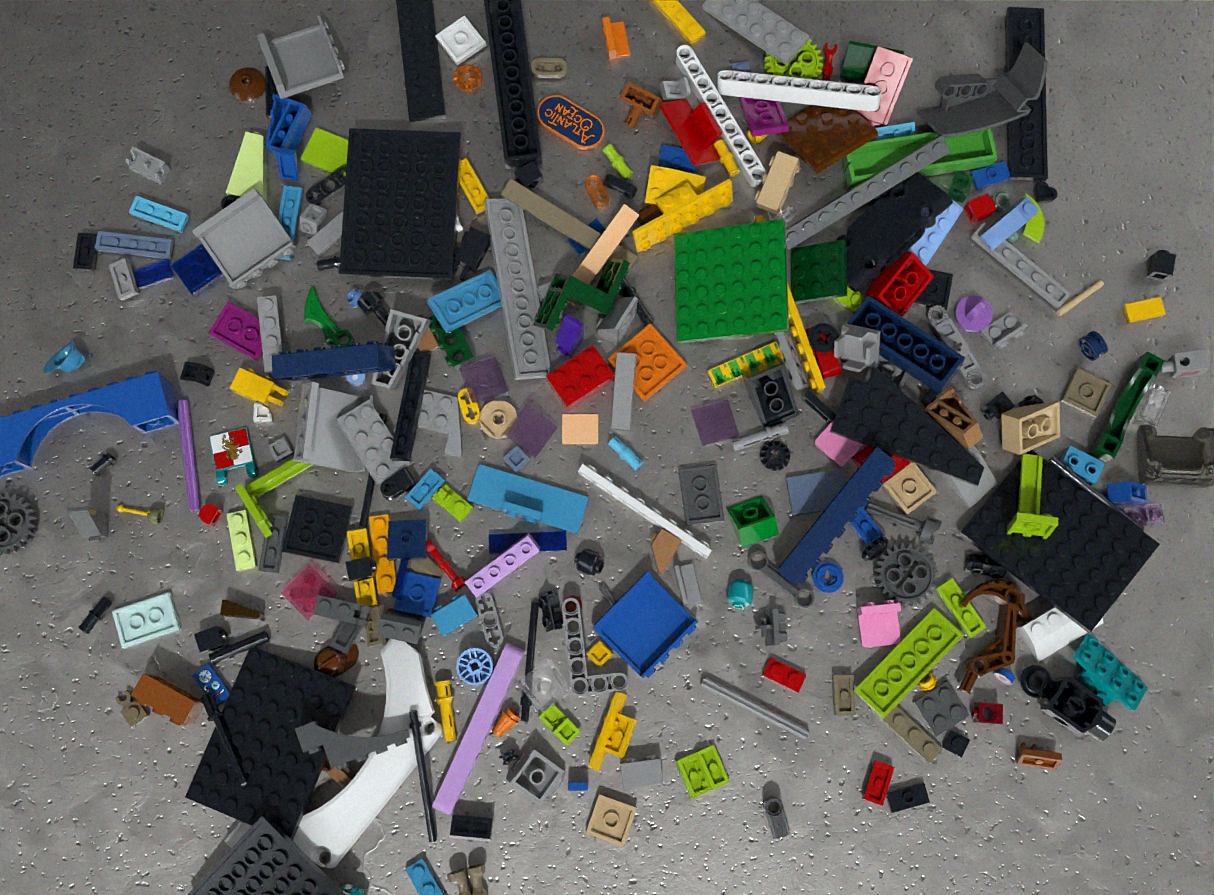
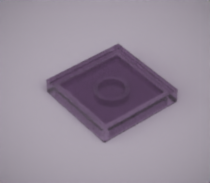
M496 357L461 366L459 369L472 403L509 392Z
M728 399L691 410L702 447L739 436Z
M527 404L504 435L532 457L536 458L558 427Z

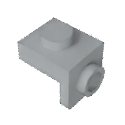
M682 77L679 81H662L659 84L663 101L685 99L690 94V85L687 77Z

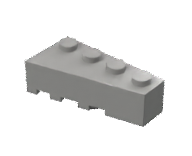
M390 309L382 343H387V346L394 347L396 370L374 373L371 384L388 389L396 388L432 320Z

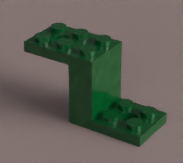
M609 258L596 288L571 275L556 273L533 325L540 329L553 331L559 324V316L566 308L567 300L593 313L607 315L613 308L615 296L621 290L623 278L629 272L630 262L624 259Z

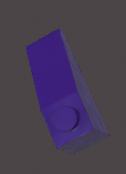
M567 313L555 340V347L561 355L571 357L584 340L583 324Z

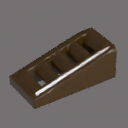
M222 600L220 611L222 616L264 619L262 613L228 600Z

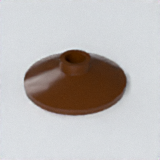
M250 67L239 69L230 78V92L239 101H255L265 91V78L257 69ZM249 80L247 84H243L244 81Z

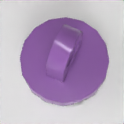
M967 296L960 300L955 307V321L966 332H980L988 327L992 321V307L987 300L980 296Z

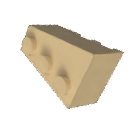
M778 151L776 156H772L769 164L771 167L770 171L765 173L762 184H764L762 190H758L755 197L758 208L779 215L789 188L794 184L793 178L795 174L799 173L801 169L799 158Z

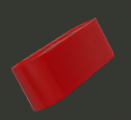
M812 327L805 329L807 337ZM819 334L820 338L817 342L823 341L824 343H826V339L828 338V336H822V334ZM812 348L823 380L842 374L839 360L834 357V349L823 354L822 352H815Z

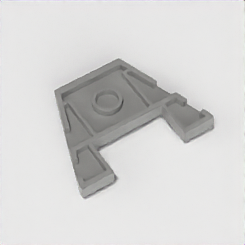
M424 390L417 427L449 434L444 453L462 458L458 398ZM394 429L393 432L391 433L392 436H393V438H394V434H395V429Z

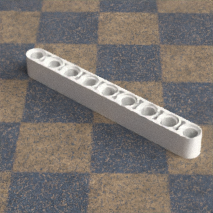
M681 45L676 53L678 68L683 76L687 77L688 83L698 101L706 103L722 131L721 139L725 140L729 151L733 153V159L748 184L753 188L761 187L766 173L765 168L692 48L688 45ZM681 55H686L688 57L682 58ZM690 70H696L697 72L691 73ZM702 84V85H705L706 87H705V88H700L698 85ZM712 99L715 102L709 103L707 100ZM721 114L724 118H718L716 115ZM731 129L733 133H727L725 130ZM740 144L742 148H736L734 145ZM749 159L752 163L747 164L743 160ZM757 174L761 179H755L753 175Z
M722 70L717 74V91L721 95L862 111H876L880 106L881 89L876 86Z

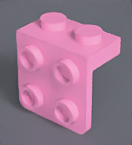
M832 421L814 443L836 464L843 467L863 444L831 433Z
M894 600L882 601V605L867 602L863 603V607L857 608L861 645L863 647L896 645L901 642L897 612L901 611L900 603L894 604Z

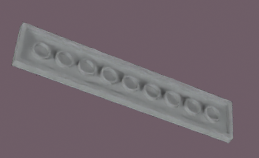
M506 198L485 199L484 206L489 235H491L490 242L514 380L546 378V375L552 371L545 331L533 325L540 310V303L523 209Z

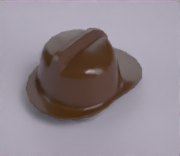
M353 644L347 655L328 645L316 655L314 669L334 678L340 676L356 664L359 656L357 646Z

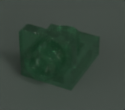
M959 171L955 172L948 192L952 200L960 203L965 202L974 176Z

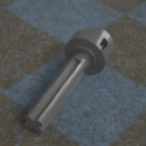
M869 502L866 512L919 531L918 534L920 536L918 540L933 545L935 539L934 532L940 529L942 523L941 520L927 516L926 520L922 522L873 502Z

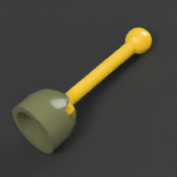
M118 505L116 508L118 512L125 511L145 515L150 522L160 524L164 517V511L160 508H152L148 512L125 508L123 505Z

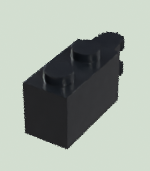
M472 226L469 231H465L461 246L457 247L454 251L453 276L456 275L459 267L464 268L460 275L461 281L466 280L470 271L476 274L491 246V235Z

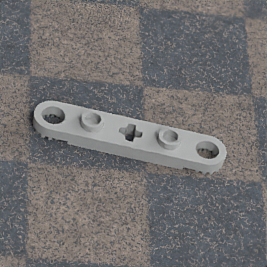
M932 306L926 315L928 322L937 337L943 339L948 347L952 349L954 344L960 345L958 350H954L965 357L959 373L969 388H981L985 384L986 378L978 362L944 307ZM932 312H940L941 319H934ZM971 375L979 376L980 383L973 384L972 380H970Z

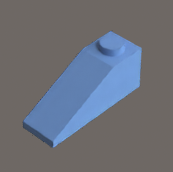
M1027 196L1014 203L980 238L992 251L1027 223L1039 210Z

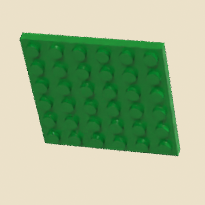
M784 219L674 234L678 343L789 331Z

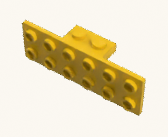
M727 179L698 196L689 183H686L656 199V205L663 215L632 231L636 252L645 251L657 242L664 241L668 236L679 233L690 224L697 223L701 218L710 216L716 210L728 206L733 201L732 181Z

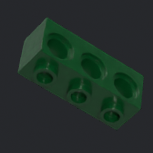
M435 315L429 317L432 320L429 327L433 335L437 333L439 340L436 342L441 351L445 350L447 356L444 358L449 368L453 366L454 370L457 371L476 362L460 327L446 333L443 327L438 326L439 321ZM449 337L456 339L452 344L446 343V340ZM458 353L464 355L461 360H455L454 356Z

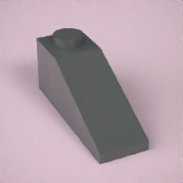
M88 506L67 508L69 516L82 537L89 539V542H100L101 538H108L107 514Z

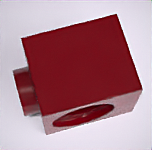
M974 702V706L971 708V717L974 718V723L1003 724V704ZM984 708H988L990 711V716L987 719L983 716Z

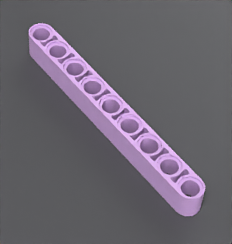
M506 643L432 808L451 816L520 665L525 650Z

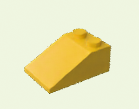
M651 165L645 205H656V199L686 183H689L698 196L704 191L706 177Z

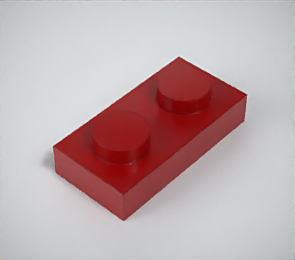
M770 658L762 676L799 693L806 674Z
M874 760L862 799L883 806L895 767Z

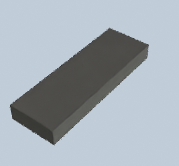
M268 513V520L272 525L269 529L272 535L267 538L264 536L258 571L279 574L289 516Z

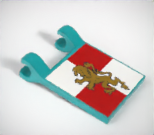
M247 427L209 436L216 470V481L220 486L228 483L225 474L226 470L246 466L247 475L250 478L258 476Z

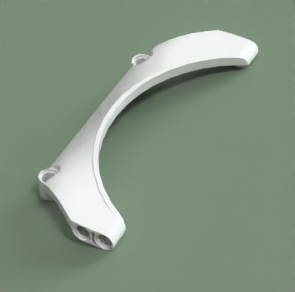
M388 639L387 643L381 648L386 676V705L378 736L394 734L408 729L411 737L407 739L408 743L396 747L395 744L387 746L388 751L377 755L376 752L370 753L369 758L357 775L339 794L320 808L302 817L293 842L320 867L334 868L338 865L417 766L412 729L409 728V723H411L409 711L417 710L418 719L421 721L420 732L424 756L443 733L441 723L431 717L434 713V708L426 684L421 654L407 642ZM434 724V730L429 733V727ZM239 822L224 841L232 848L252 826ZM329 853L330 859H329V861L326 863V862H325V857H326V855Z

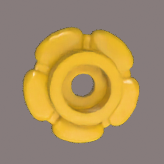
M928 672L918 683V686L922 690H931L936 685L937 678Z

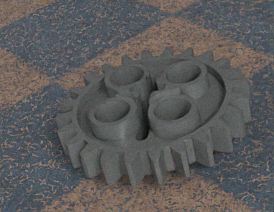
M0 492V510L3 506L6 508L3 514L0 513V519L18 531L15 534L14 531L4 527L5 525L0 522V555L3 552L10 555L11 550L17 553L18 546L25 548L23 542H31L28 536L35 535L31 529L37 528L36 525L32 524L33 521L37 520L36 517L32 516L36 511L29 509L32 504L26 502V498H20V495L15 493L12 496L10 492H6L5 495ZM18 517H20L21 521L18 525H16L15 521ZM8 533L7 540L3 541L4 534Z
M901 543L899 549L896 545L892 546V551L886 549L887 556L884 554L880 555L883 561H877L876 564L880 568L874 570V572L879 573V576L875 577L874 580H880L876 587H883L880 594L887 593L886 600L894 598V604L900 601L901 606H905L906 601L909 607L913 606V600L917 605L921 604L920 598L926 601V594H933L930 588L937 587L933 581L939 580V578L934 576V573H937L938 570L932 568L936 562L930 563L929 561L932 555L926 557V549L919 552V545L912 549L911 543L906 548ZM901 556L908 559L907 566L900 563ZM916 561L917 564L908 573V578L904 579L897 589L895 586L904 577L905 574L903 572L909 570L913 562ZM917 568L922 569L924 573L923 578H919L916 575ZM890 571L896 574V581L889 579L888 574ZM906 583L912 586L911 593L905 591L904 586Z

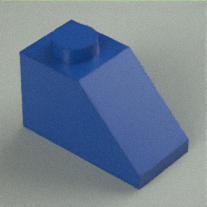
M1132 481L1107 484L1106 497L1113 504H1148L1147 489L1144 484Z

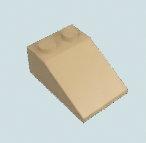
M1052 401L1017 407L1002 413V449L1021 455L1059 438L1060 402Z

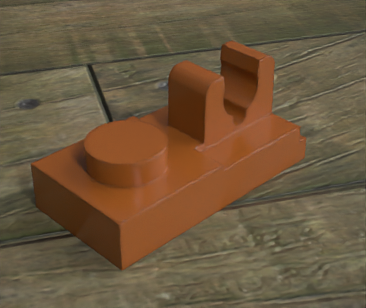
M1022 742L1019 747L1020 755L1016 760L1017 765L1056 770L1062 762V753L1051 750L1038 751L1036 744H1033L1030 750L1026 748L1025 742Z

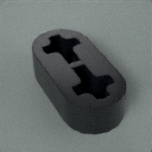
M607 174L602 182L606 188L628 199H633L638 191L634 185L611 174Z

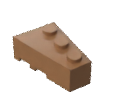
M951 386L923 410L954 440L967 449L972 448L983 438L978 422L968 408L964 406L962 400L956 395Z

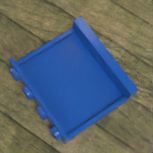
M646 571L591 627L641 678L645 676L649 678L656 671L654 667L659 662L662 664L670 656L668 652L672 648L677 649L683 643L682 638L686 634L690 635L697 628L695 624L698 622L653 578L654 576L649 571Z

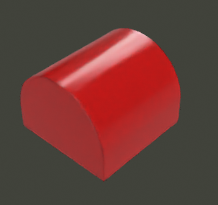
M206 504L200 509L199 517L204 523L214 527L223 510L215 505Z

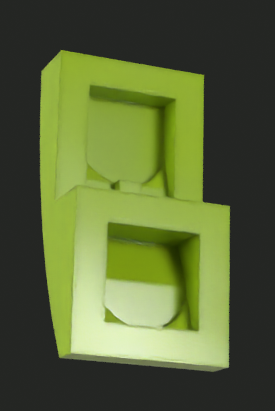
M552 702L538 715L541 721L566 746L581 732Z

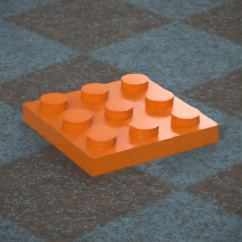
M651 323L607 359L616 370L617 352L637 354L634 392L643 402H646L687 367L683 359Z

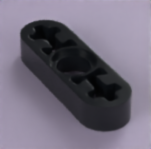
M346 167L339 168L308 189L306 200L311 204L320 205L345 188L343 173L346 172ZM335 177H337L340 180L339 182L342 183L341 185H339L338 181L335 180ZM329 181L335 183V188L332 191L326 190V184ZM319 188H321L323 192L326 193V195L320 193L322 191ZM314 192L319 194L317 196L318 200L311 199Z

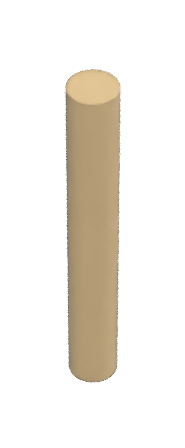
M1099 279L1055 311L1059 317L1104 286V282Z

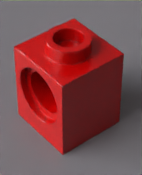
M987 193L968 201L963 209L970 223L973 224L990 217L996 210V205Z

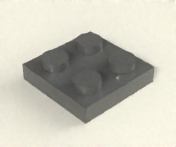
M947 681L913 702L935 737L969 716Z

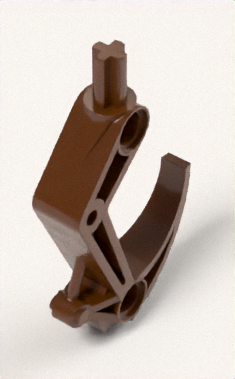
M1004 579L985 581V583H981L975 589L970 590L958 605L964 608L973 598L979 595L990 597L1000 604L996 641L986 646L977 656L965 660L964 671L966 674L958 688L962 692L970 694L977 678L1011 665L1015 661L1016 627L1021 622L1029 621L1031 613L1026 611L1024 605L1025 593H1022L1012 581L1007 583ZM1008 593L1010 594V597H1011L1010 601H1008V599H1007V594H1008ZM975 661H976L977 664H978V669H977V671H976L975 668H974V663H975Z

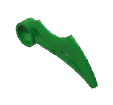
M312 286L305 302L304 322L319 326L324 333L325 342L349 347L350 343H354L353 335L346 329H339L328 316L318 299L315 288ZM342 335L349 337L348 342L345 344L339 343V338Z

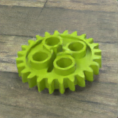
M810 39L785 66H779L777 63L782 62L766 52L764 69L767 70L766 74L795 77L792 73H797L799 76L796 78L818 80V76L822 72L820 69L824 65L821 63L823 61V57L820 56L821 50H816L817 44L811 45L812 39ZM801 51H803V53L798 57L797 62H794V61L796 60L798 54H799ZM790 64H793L789 72L785 75L784 73L789 69Z

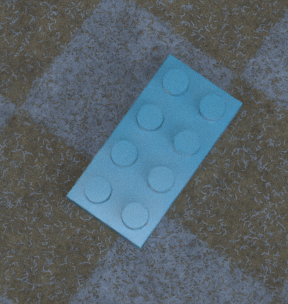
M491 270L427 300V304L446 333L502 307L497 279Z

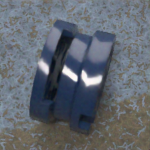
M1091 331L1078 340V346L1083 349L1081 350L1082 354L1090 361L1099 358V355L1102 356L1108 351L1105 340L1096 331Z

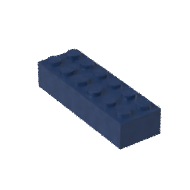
M870 296L865 299L847 322L850 325L880 331L879 355L940 395L963 365L964 356Z
M367 341L366 345L350 343L349 347L332 345L331 349L314 347V351L297 349L296 353L279 351V355H272L273 379L286 381L396 370L394 347L387 346V343H378V341Z

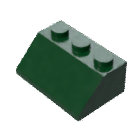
M849 41L843 57L840 78L864 83L877 46ZM886 48V49H889V50H892V51H895V52L904 54V51L896 50V49H891V48Z

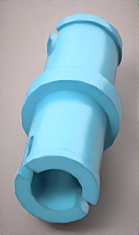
M617 436L613 437L608 443L620 455L619 458L625 460L635 471L644 463L632 452V448L630 446L627 447Z

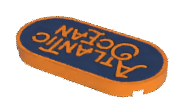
M559 95L548 96L540 102L537 116L541 126L580 150L594 149L602 143L605 132L604 125L592 113Z

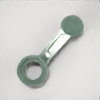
M999 191L991 196L995 202L996 210L1000 211L1002 216L1010 208L1009 195L1006 192ZM999 196H1003L1005 199L1003 206L998 203ZM1018 231L1014 232L1006 241L1010 244L1015 243L1019 239Z

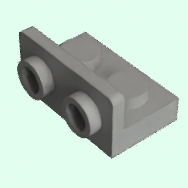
M1011 311L979 333L992 351L996 348L1001 350L1010 344L1008 340L1011 338L1016 340L1024 335L1023 330L1028 326L1026 323L1021 325Z

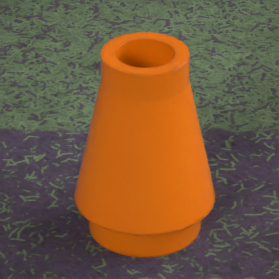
M510 707L503 710L492 732L501 738L503 734L519 723V714Z

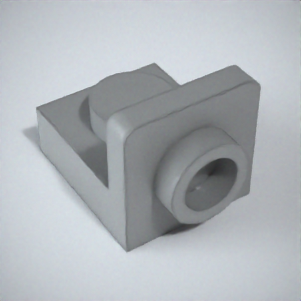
M310 203L300 216V230L314 236L318 232V226L326 218L327 210Z

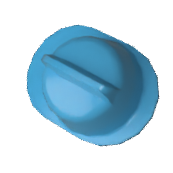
M73 340L48 360L43 372L49 374L56 369L71 372L85 362V356L74 346L75 341Z

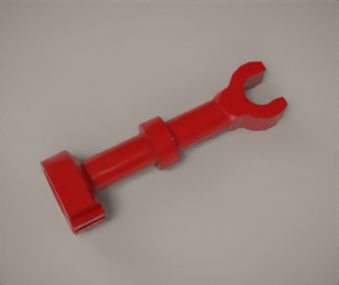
M828 43L824 44L825 65L822 68V80L830 81V74L833 73L832 60L838 49L837 44H835L832 50L828 49Z
M427 540V550L440 565V570L444 571L451 579V587L457 592L465 586L466 579L463 576L458 577L450 567L451 563L443 558L430 540Z

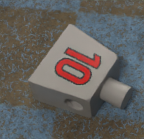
M1203 349L1173 354L1169 361L1163 363L1160 372H1170L1171 378L1202 376L1210 368L1208 350Z

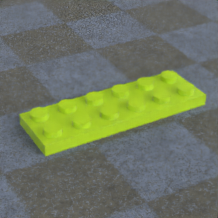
M933 608L854 689V692L884 719L964 635Z

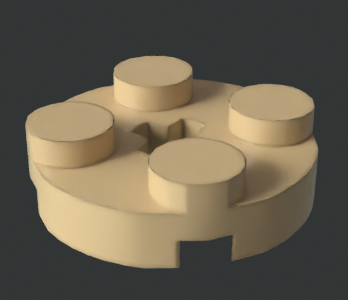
M491 401L483 407L480 413V426L486 435L500 440L510 436L515 431L518 418L515 408L506 401ZM496 415H497L498 417H500V416L502 415V416L504 417V418L502 419L503 423H501V424H500V423L495 424V423H494V422H495V418H494V417H495Z

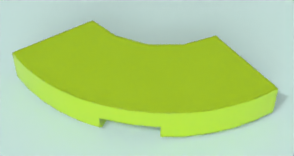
M1025 193L1022 199L1028 196L1039 211L1024 224L1022 235L1039 243L1044 233V216L1037 202Z

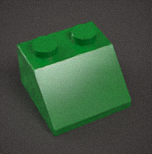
M762 495L726 508L735 534L742 547L779 535L776 518Z

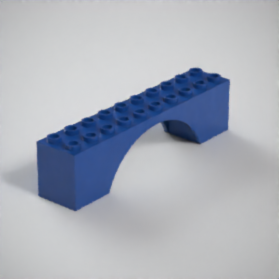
M148 371L140 377H128L126 381L120 383L111 382L103 388H91L83 394L74 393L69 395V398L63 400L54 399L46 405L38 404L26 411L17 410L12 412V415L0 416V477L31 468L35 453L43 439L56 426L77 415L93 412L114 414L124 418L133 428L143 434L178 424V411L170 381L158 371Z

